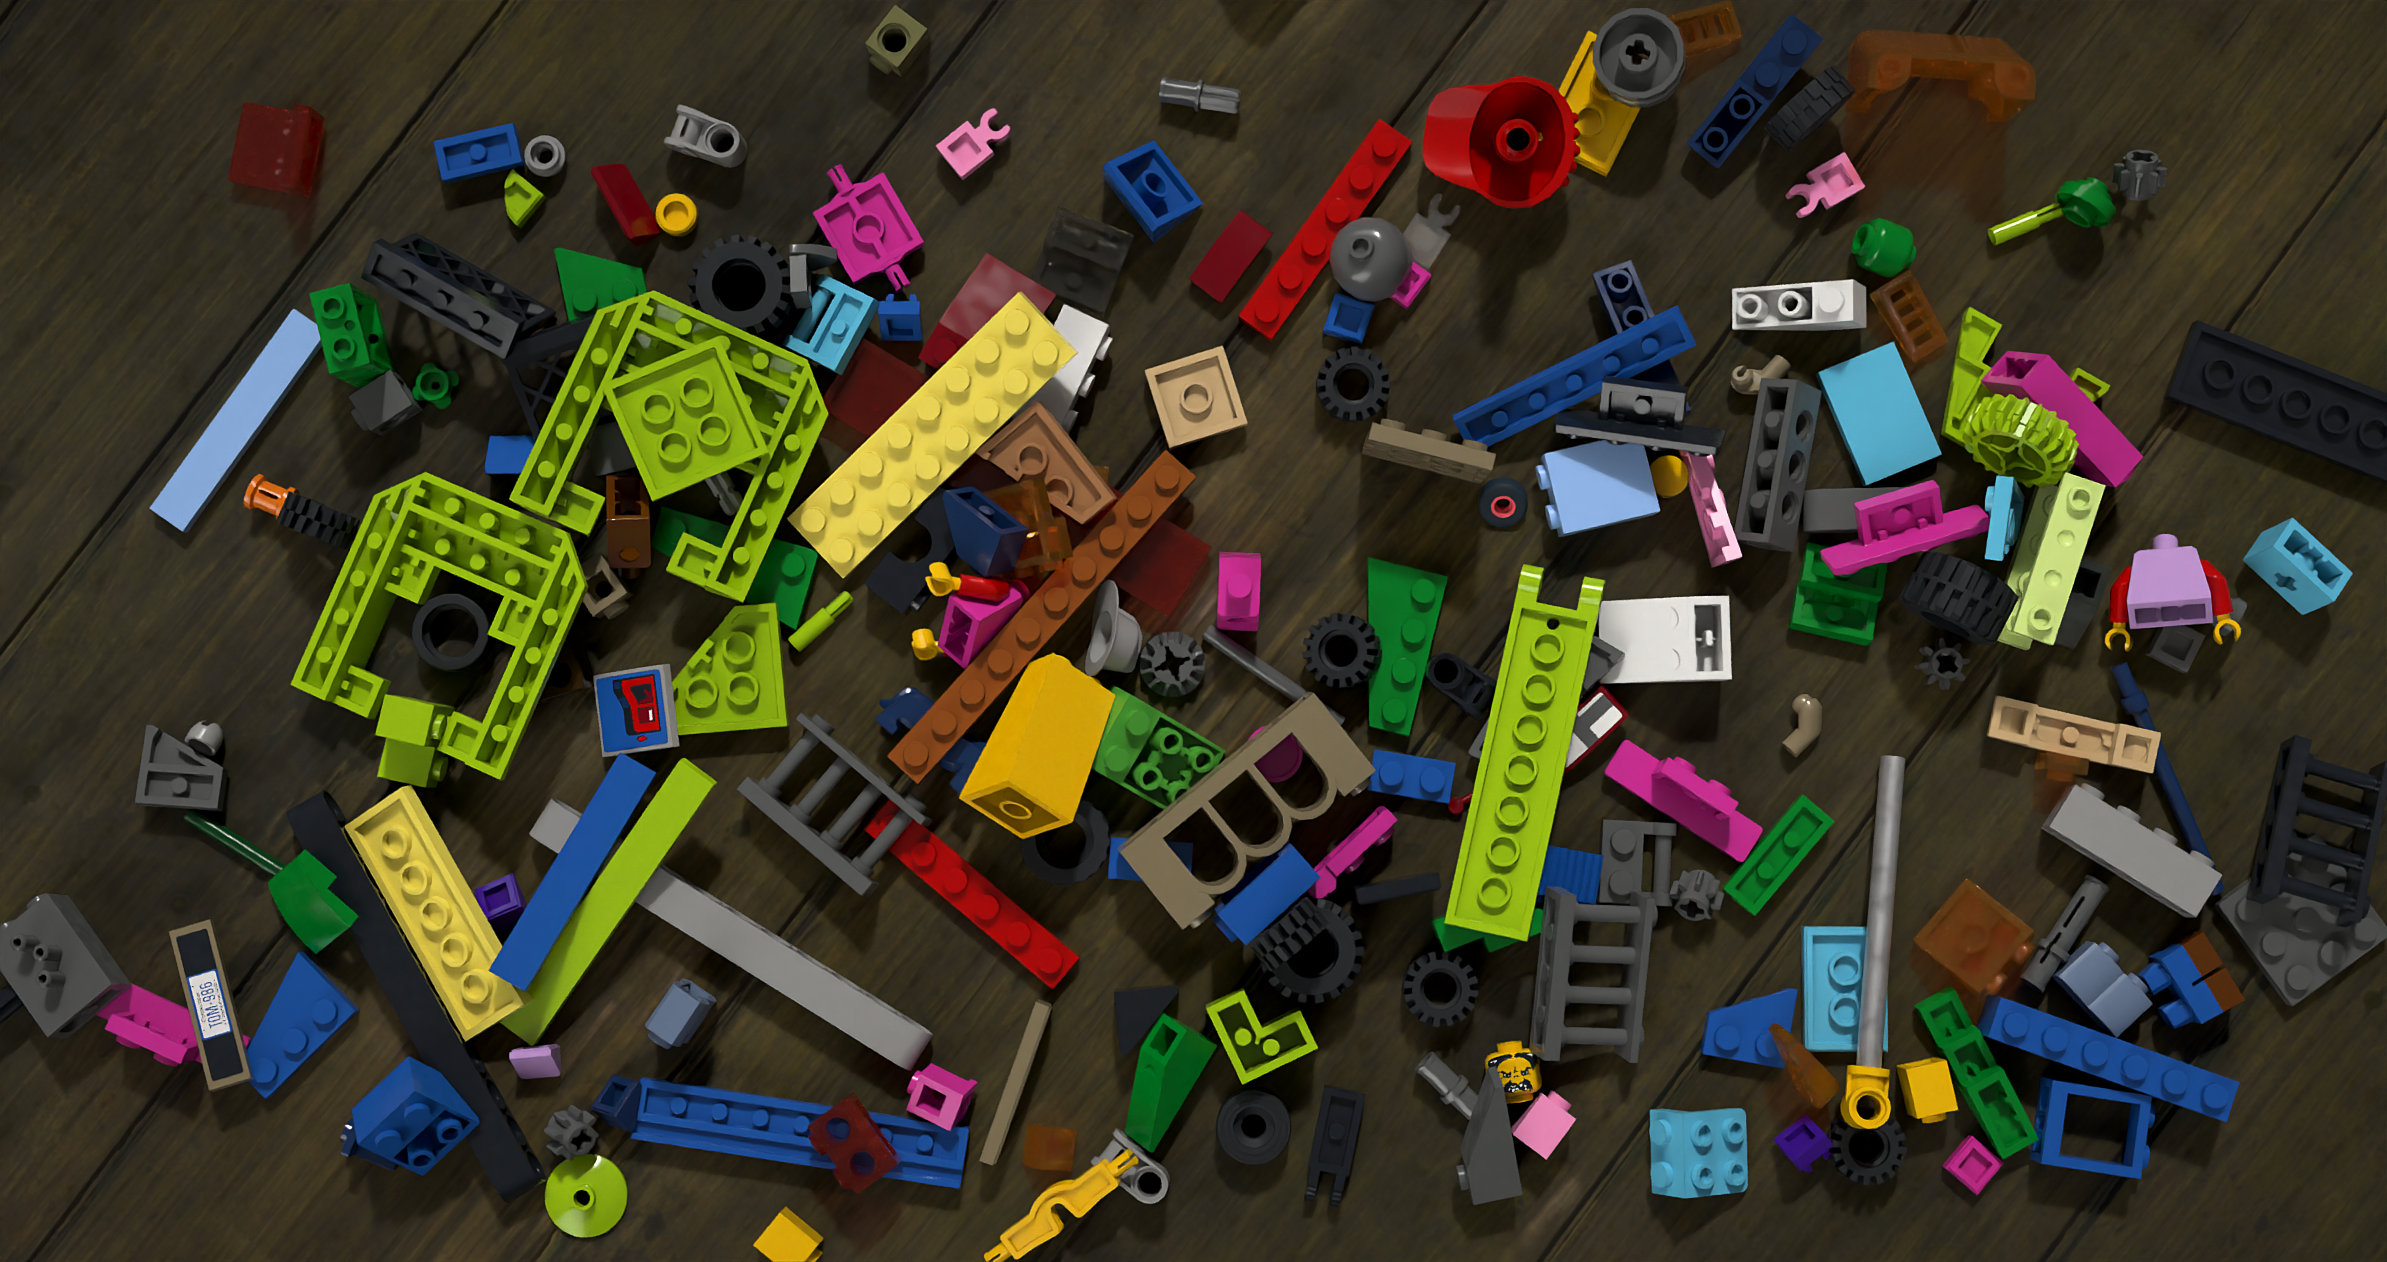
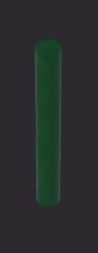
M190 809L185 815L184 821L271 876H275L286 866L278 859L200 810Z

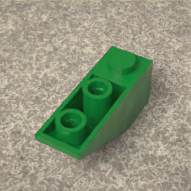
M1162 1012L1140 1048L1124 1133L1146 1150L1153 1153L1218 1045L1192 1027Z

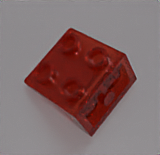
M248 102L244 103L228 180L235 184L309 197L326 118L310 106L294 104V109L291 111Z

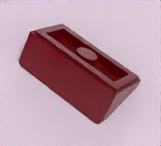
M624 164L599 165L591 168L590 173L632 244L640 247L661 235L662 228L659 226L656 217Z

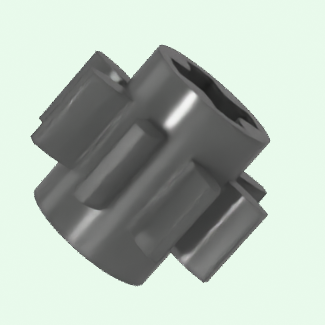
M2133 150L2123 157L2122 163L2114 164L2112 182L2118 183L2117 190L2122 191L2121 193L2125 198L2136 201L2148 200L2153 197V194H2157L2158 187H2165L2168 168L2161 167L2162 160H2158L2156 153L2148 150Z
M1939 638L1935 639V650L1926 646L1920 647L1919 651L1924 655L1922 663L1915 665L1914 668L1923 670L1926 675L1923 681L1924 685H1930L1935 680H1939L1941 690L1950 688V678L1959 682L1966 679L1961 670L1963 665L1970 663V659H1962L1958 652L1962 644L1955 643L1946 648L1944 639ZM1946 656L1947 660L1944 665L1948 670L1939 672L1937 669L1940 663L1936 658Z
M1692 870L1689 873L1682 871L1679 881L1673 882L1669 894L1671 898L1677 899L1674 909L1678 910L1681 916L1689 920L1699 921L1705 917L1711 919L1714 909L1720 910L1724 898V893L1717 891L1720 881L1704 870Z
M570 1105L568 1111L554 1112L547 1128L544 1129V1132L552 1138L546 1147L557 1156L563 1155L569 1161H573L575 1155L588 1154L596 1138L599 1136L591 1128L597 1119L587 1111L579 1110L574 1105Z

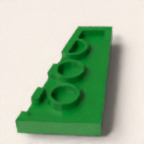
M1368 557V624L1373 626L1375 629L1374 634L1379 636L1381 643L1378 644V649L1382 650V657L1377 659V664L1380 665L1377 671L1373 670L1371 672L1372 678L1368 680V727L1409 736L1448 577Z

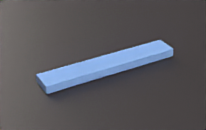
M293 308L151 505L150 509L182 532L188 533L321 348L322 343L315 322Z

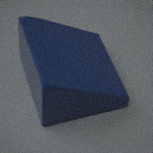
M612 1075L590 1110L608 1125L633 1132L642 1085L637 1081Z

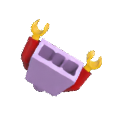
M2171 534L2156 536L2152 540V549L2136 552L2132 566L2124 568L2110 588L2109 621L2113 622V629L2106 634L2105 644L2112 651L2113 638L2118 634H2123L2126 637L2125 651L2128 652L2133 646V638L2126 631L2127 622L2130 623V629L2213 623V616H2217L2218 624L2213 630L2214 640L2221 645L2222 639L2219 629L2223 626H2229L2234 630L2235 641H2237L2241 634V628L2237 622L2230 618L2233 606L2226 578L2209 561L2200 560L2196 548L2192 546L2178 547L2177 538Z

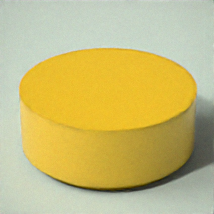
M675 193L665 196L659 202L656 208V219L659 226L666 233L672 236H685L695 229L699 213L696 205L690 198L683 194Z
M1662 456L1649 466L1656 495L1659 497L1669 498L1676 496L1688 484V468L1681 459L1675 456Z

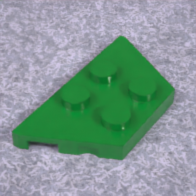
M563 248L554 249L569 321L648 292L645 272L642 268Z

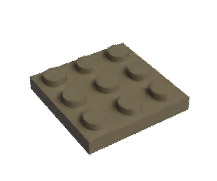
M1381 419L1380 424L1372 423L1361 453L1481 484L1492 471L1496 454L1487 452L1488 446L1486 444L1472 440H1463L1462 445L1447 442L1446 434L1428 429H1423L1421 435L1405 431L1406 425L1404 423L1390 419Z

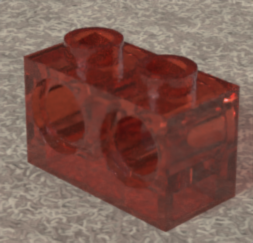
M854 1092L808 1125L812 1132L808 1135V1138L821 1156L829 1155L837 1166L833 1169V1173L839 1183L846 1190L852 1187L856 1194H859L889 1172L902 1160ZM838 1117L848 1122L850 1134L847 1138L838 1139L831 1134L829 1130L831 1119ZM867 1152L873 1157L875 1167L872 1172L863 1173L855 1167L854 1155L856 1153Z

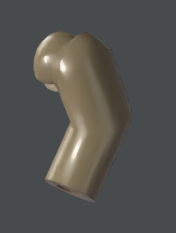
M1775 355L1762 370L1746 369V366H1738L1731 373V385L1741 394L1758 395L1761 378L1782 379L1791 369V365L1780 355Z
M1801 694L1793 701L1792 708L1798 715V727L1782 742L1785 749L1794 757L1800 755L1819 736L1822 730V706L1816 698L1812 699L1808 694Z

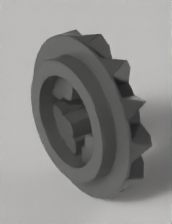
M1164 632L1155 636L1146 644L1140 656V672L1144 682L1151 690L1162 696H1183L1195 689L1204 675L1205 658L1202 649L1193 638L1181 632ZM1166 647H1169L1170 652H1173L1175 658H1190L1189 661L1179 666L1180 674L1178 676L1180 681L1176 682L1175 677L1171 675L1169 670L1162 671L1161 669L1155 671L1154 669L1166 662Z

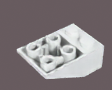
M1729 596L1602 601L1598 614V638L1624 652L1625 656L1600 680V684L1700 682L1732 679Z

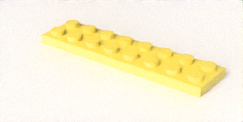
M1018 292L818 487L787 520L842 578L847 577L1079 352L1023 292Z

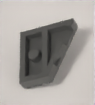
M146 725L135 803L140 806L222 811L228 770L155 726Z

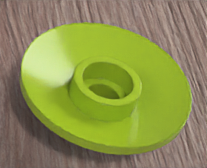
M596 1154L575 1155L573 1161L564 1160L553 1170L545 1188V1205L550 1218L561 1230L576 1237H595L609 1231L622 1218L628 1202V1187L624 1175L612 1161ZM579 1190H584L590 1195V1201L587 1205H582L577 1201L576 1196Z

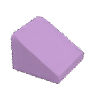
M557 1044L519 1047L509 1053V1059L518 1076L522 1079L556 1077L562 1073L560 1046H557Z

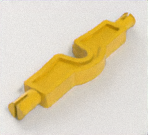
M1126 1149L1124 1153L1111 1162L1106 1158L1102 1159L1075 1180H1063L1048 1187L1036 1199L1030 1213L1008 1228L1000 1236L1002 1242L984 1254L986 1262L996 1255L998 1256L991 1262H1003L1011 1255L1017 1260L1034 1247L1055 1237L1064 1228V1224L1055 1209V1204L1060 1203L1075 1217H1082L1101 1198L1121 1183L1122 1178L1120 1176L1138 1164L1136 1155L1129 1159L1133 1151Z

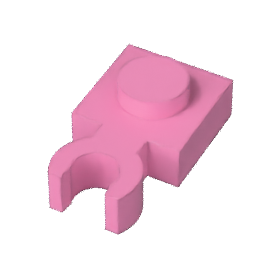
M995 108L983 114L980 126L976 129L967 120L936 145L937 150L962 180L994 156L993 151L988 146L991 142L999 143L1005 141L1012 132L1008 124L1000 131H992L989 128L991 121L998 117Z
M1843 152L1806 175L1811 185H1795L1785 196L1787 199H1791L1795 195H1802L1806 198V207H1803L1796 213L1798 218L1809 215L1816 208L1818 201L1821 200L1826 210L1863 190L1865 185L1846 153Z

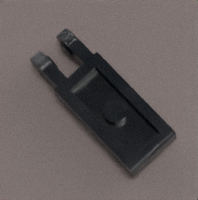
M1324 1084L1308 1161V1168L1310 1170L1304 1200L1314 1201V1197L1317 1196L1320 1171L1335 1174L1328 1199L1330 1200V1206L1339 1207L1346 1176L1349 1177L1366 1096L1365 1093Z

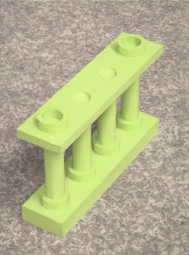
M2064 472L2059 487L2049 484L2045 488L2035 486L2004 580L2016 593L2018 601L1997 641L2023 650L2030 649L2033 639L2048 645H2054L2106 485Z

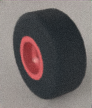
M1499 477L1492 479L1480 490L1478 496L1479 512L1482 518L1493 526L1509 527L1515 525L1527 512V493L1524 487L1512 478ZM1507 499L1510 503L1506 507H1499L1496 501Z

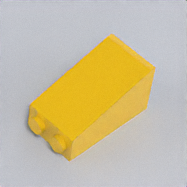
M1052 653L1030 662L962 789L959 799L1022 839L1072 823L1116 695L1103 687L1102 683L1096 678L1087 676L1072 666L1071 662L1063 656Z

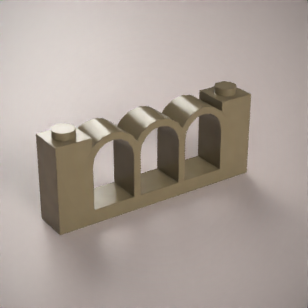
M1307 692L1116 849L1182 929L1188 925L1195 928L1212 914L1209 908L1215 902L1208 894L1225 893L1234 888L1242 879L1247 865L1246 855L1263 857L1279 851L1289 838L1292 829L1291 817L1298 820H1307L1322 815L1334 802L1336 792L1343 797L1348 793L1352 797L1356 796L1372 782L1369 776L1376 769L1318 697L1312 692ZM1289 734L1317 767L1322 776L1323 787L1321 794L1313 804L1306 808L1295 809L1289 807L1254 765L1255 762ZM1244 771L1247 772L1272 803L1278 815L1276 832L1270 840L1260 845H1248L1241 842L1208 802ZM1200 807L1227 839L1233 850L1234 860L1230 871L1225 877L1213 882L1196 879L1163 839Z

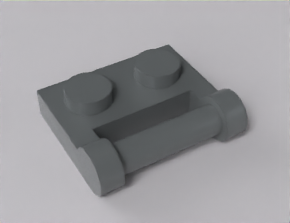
M1601 819L1599 855H1604L1597 902L1630 904L1631 890L1641 891L1644 834L1656 835L1653 892L1643 893L1654 898L1656 906H1673V898L1669 896L1672 836H1676L1677 824Z

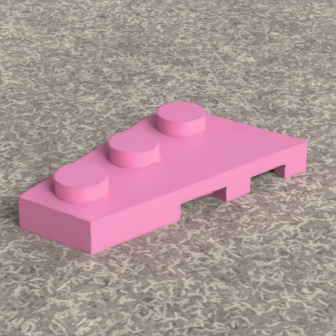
M1679 450L1681 460L1689 471L1688 485L1711 567L1728 564L1743 557L1726 511L1723 493L1721 489H1718L1713 475L1715 473V463L1712 454L1706 457L1691 455L1688 451Z

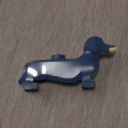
M907 687L902 689L892 699L882 698L879 705L885 710L875 720L892 735L894 733L899 735L904 729L902 723L907 728L912 729L935 702L922 694L918 689ZM969 731L939 762L943 768L956 772V776L950 782V785L960 794L987 742L977 739Z

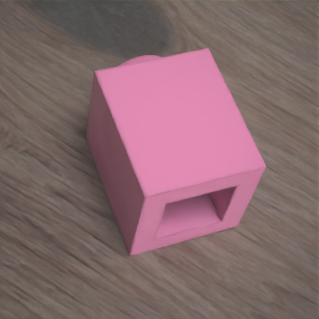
M1538 1090L1534 1094V1099L1528 1102L1511 1125V1132L1547 1160L1576 1120V1118L1568 1113L1572 1105L1553 1090H1551L1548 1096Z

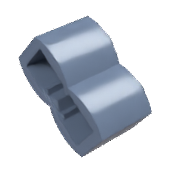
M2086 941L2070 956L2066 963H2062L2057 968L2052 977L2104 1033L2117 1038L2153 1004L2145 995L2149 989L2135 974L2125 975L2117 965L2120 961L2119 956L2107 944L2101 942L2097 945L2095 942Z
M682 978L680 982L674 981L645 1024L646 1028L650 1030L648 1037L666 1049H669L671 1045L681 1047L683 1043H688L715 1004L716 998L688 979Z

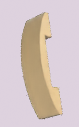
M1995 696L1987 736L2067 757L2134 771L2153 773L2161 733L2125 724H2113L2039 707L2037 704Z

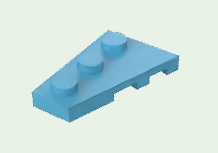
M1996 476L1995 487L1988 486L1985 511L1989 512V517L1991 518L1985 559L2002 561L2004 554L2009 552L2010 546H2013L2019 538L2025 496L2014 477Z

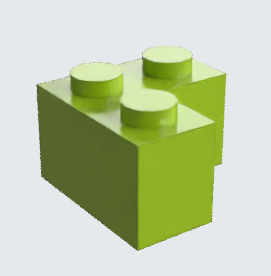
M385 694L375 734L386 738L377 777L425 788H436L438 781L444 779L448 767V758L444 757L445 753L437 750V747L456 708L410 697Z
M1243 987L1206 1005V1010L1242 1085L1318 1049L1299 1007L1261 1024Z

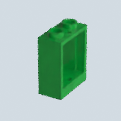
M351 283L309 293L330 375L357 388H361L389 370L396 373L378 299ZM373 335L378 336V342L372 344L370 341Z

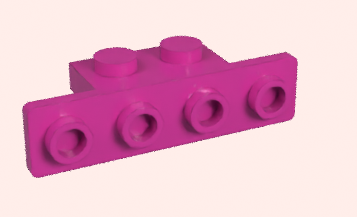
M1934 480L1854 503L1859 539L1821 550V559L1833 575L1853 574L1861 568L1877 563L1893 562L1904 555L1918 551L1934 550L1942 544L1958 539L1974 538L1979 533L1989 531L1990 517L1979 505H1972L1943 514L1940 488Z
M1628 740L1620 744L1604 770L1605 776L1737 862H1743L1763 829L1735 810L1739 803L1730 797L1732 793L1730 789L1711 779L1708 783L1695 775L1697 769L1680 757H1675L1674 760L1668 757L1659 761Z
M132 984L131 987L97 1014V1016L108 1020L105 1029L116 1034L115 1040L122 1045L134 1049H140L141 1046L155 1052L154 1059L170 1066H177L178 1063L182 1064L194 1060L202 1063L189 1009ZM243 1035L246 1049H248L251 1044V1038Z

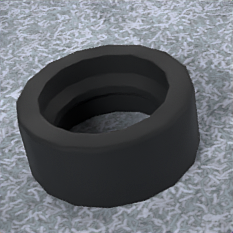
M442 594L428 600L418 610L412 624V641L418 655L428 665L442 671L466 672L480 666L492 652L496 638L488 635V631L492 625L493 617L491 612L480 601L461 594ZM449 609H461L468 612L475 619L478 627V639L475 646L467 654L459 657H448L441 654L434 647L431 640V627L434 620L442 612Z

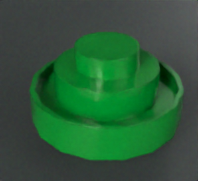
M2092 177L2087 178V180L2065 181L2055 194L2056 201L2063 208V215L2081 227L2089 228L2091 225L2106 227L2116 214V208L2112 203L2111 196L2108 194V186Z

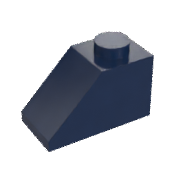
M974 486L944 491L942 499L957 555L967 562L976 574L984 577L1013 572L1029 529Z

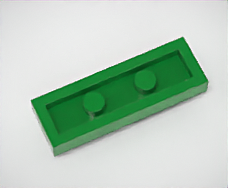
M1800 794L1720 889L1747 912L1755 916L1835 821L1806 796Z

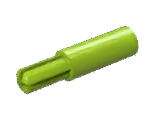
M2056 202L2035 212H2027L1989 228V238L1996 246L2039 228L2045 222L2062 216L2063 208L2060 203Z
M843 591L827 607H822L788 638L790 643L801 652L854 601L853 597L847 591Z

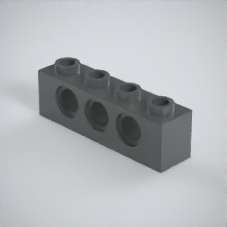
M1761 378L1734 529L1738 542L1757 549L1794 552L1822 391L1799 380Z

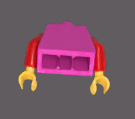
M936 562L929 566L932 577H925L929 590L935 596H944L951 592L952 589L956 590V592L949 596L939 641L934 640L930 629L916 630L912 633L913 650L916 657L923 661L934 658L937 653H943V657H951L962 668L966 669L1020 610L1021 605L1029 600L1030 593L1027 586L1020 580L1008 583L999 575L976 577L960 574L958 578L951 577L947 565Z

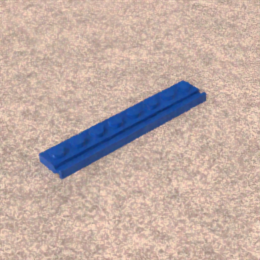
M647 1077L640 1079V1084L642 1085L636 1124L631 1139L957 1189L961 1188L970 1132L969 1126L956 1125L949 1131L923 1119Z

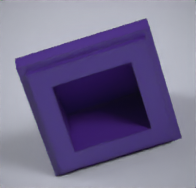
M513 873L475 889L478 904L496 935L515 927L526 909L527 903Z

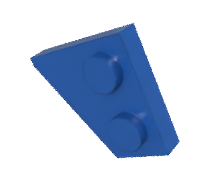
M1785 988L1763 997H1755L1729 1007L1724 1006L1707 1011L1700 1053L1784 1069L1798 990Z

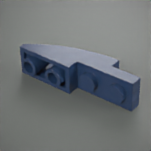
M1791 13L1686 144L1718 169L1817 48L1823 38Z
M1631 260L1592 274L1611 337L1655 316ZM1670 359L1629 378L1681 386ZM1688 402L1686 403L1685 417L1689 416L1691 412Z

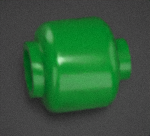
M1876 218L1868 224H1862L1852 240L1851 251L1855 254L1858 266L1884 277L1891 278L1898 275L1903 269H1908L1916 257V247L1913 246L1914 240L1910 229L1886 219Z

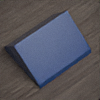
M1151 141L1119 156L1102 167L1104 180L1153 243L1204 204L1155 141Z

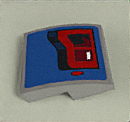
M670 664L628 669L593 676L602 757L618 756L620 752L625 755L679 746Z

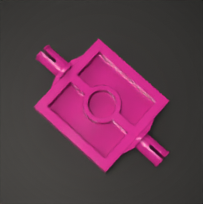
M842 165L835 166L842 179L841 182L831 168L827 175L833 182L838 194L830 203L813 212V215L831 246L837 249V256L854 285H857L874 274L885 272L895 292L903 290L895 277L896 275H898L906 289L911 285V282H909L899 264L907 255L923 247L925 243L885 174L882 172L867 182L852 184Z

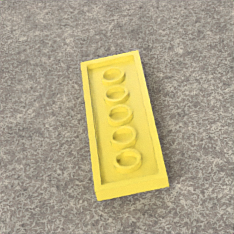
M412 785L399 788L345 825L349 836L465 1042L478 1036L533 1001L528 991L525 992L488 971L500 952L502 945Z

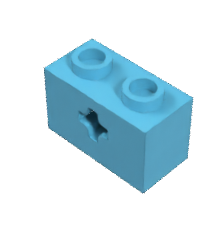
M2294 518L2261 532L2243 559L2250 568L2302 615L2333 603L2353 574Z

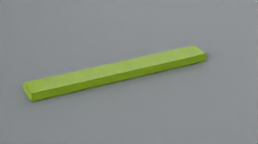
M686 758L679 760L575 911L528 989V993L533 1001L501 1020V1024L531 1046L538 1043L718 783Z

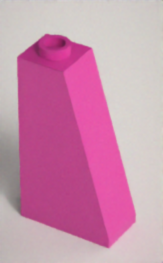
M2007 351L1981 380L1993 394H2001L2005 398L2009 394H2013L2017 399L2021 400L2028 397L2030 402L2037 405L2042 403L2043 408L2046 410L2056 411L2058 419L2069 422L2068 428L2076 433L2075 440L2079 443L2073 465L2091 481L2110 487H2117L2133 475L2134 467L2143 458L2140 452L2049 355Z

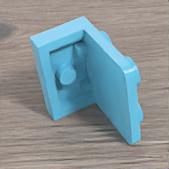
M1663 1108L1650 1110L1649 1134L1651 1140L1650 1175L1652 1193L1679 1198H1694L1744 1192L1747 1189L1746 1113L1743 1109L1726 1108L1694 1112Z

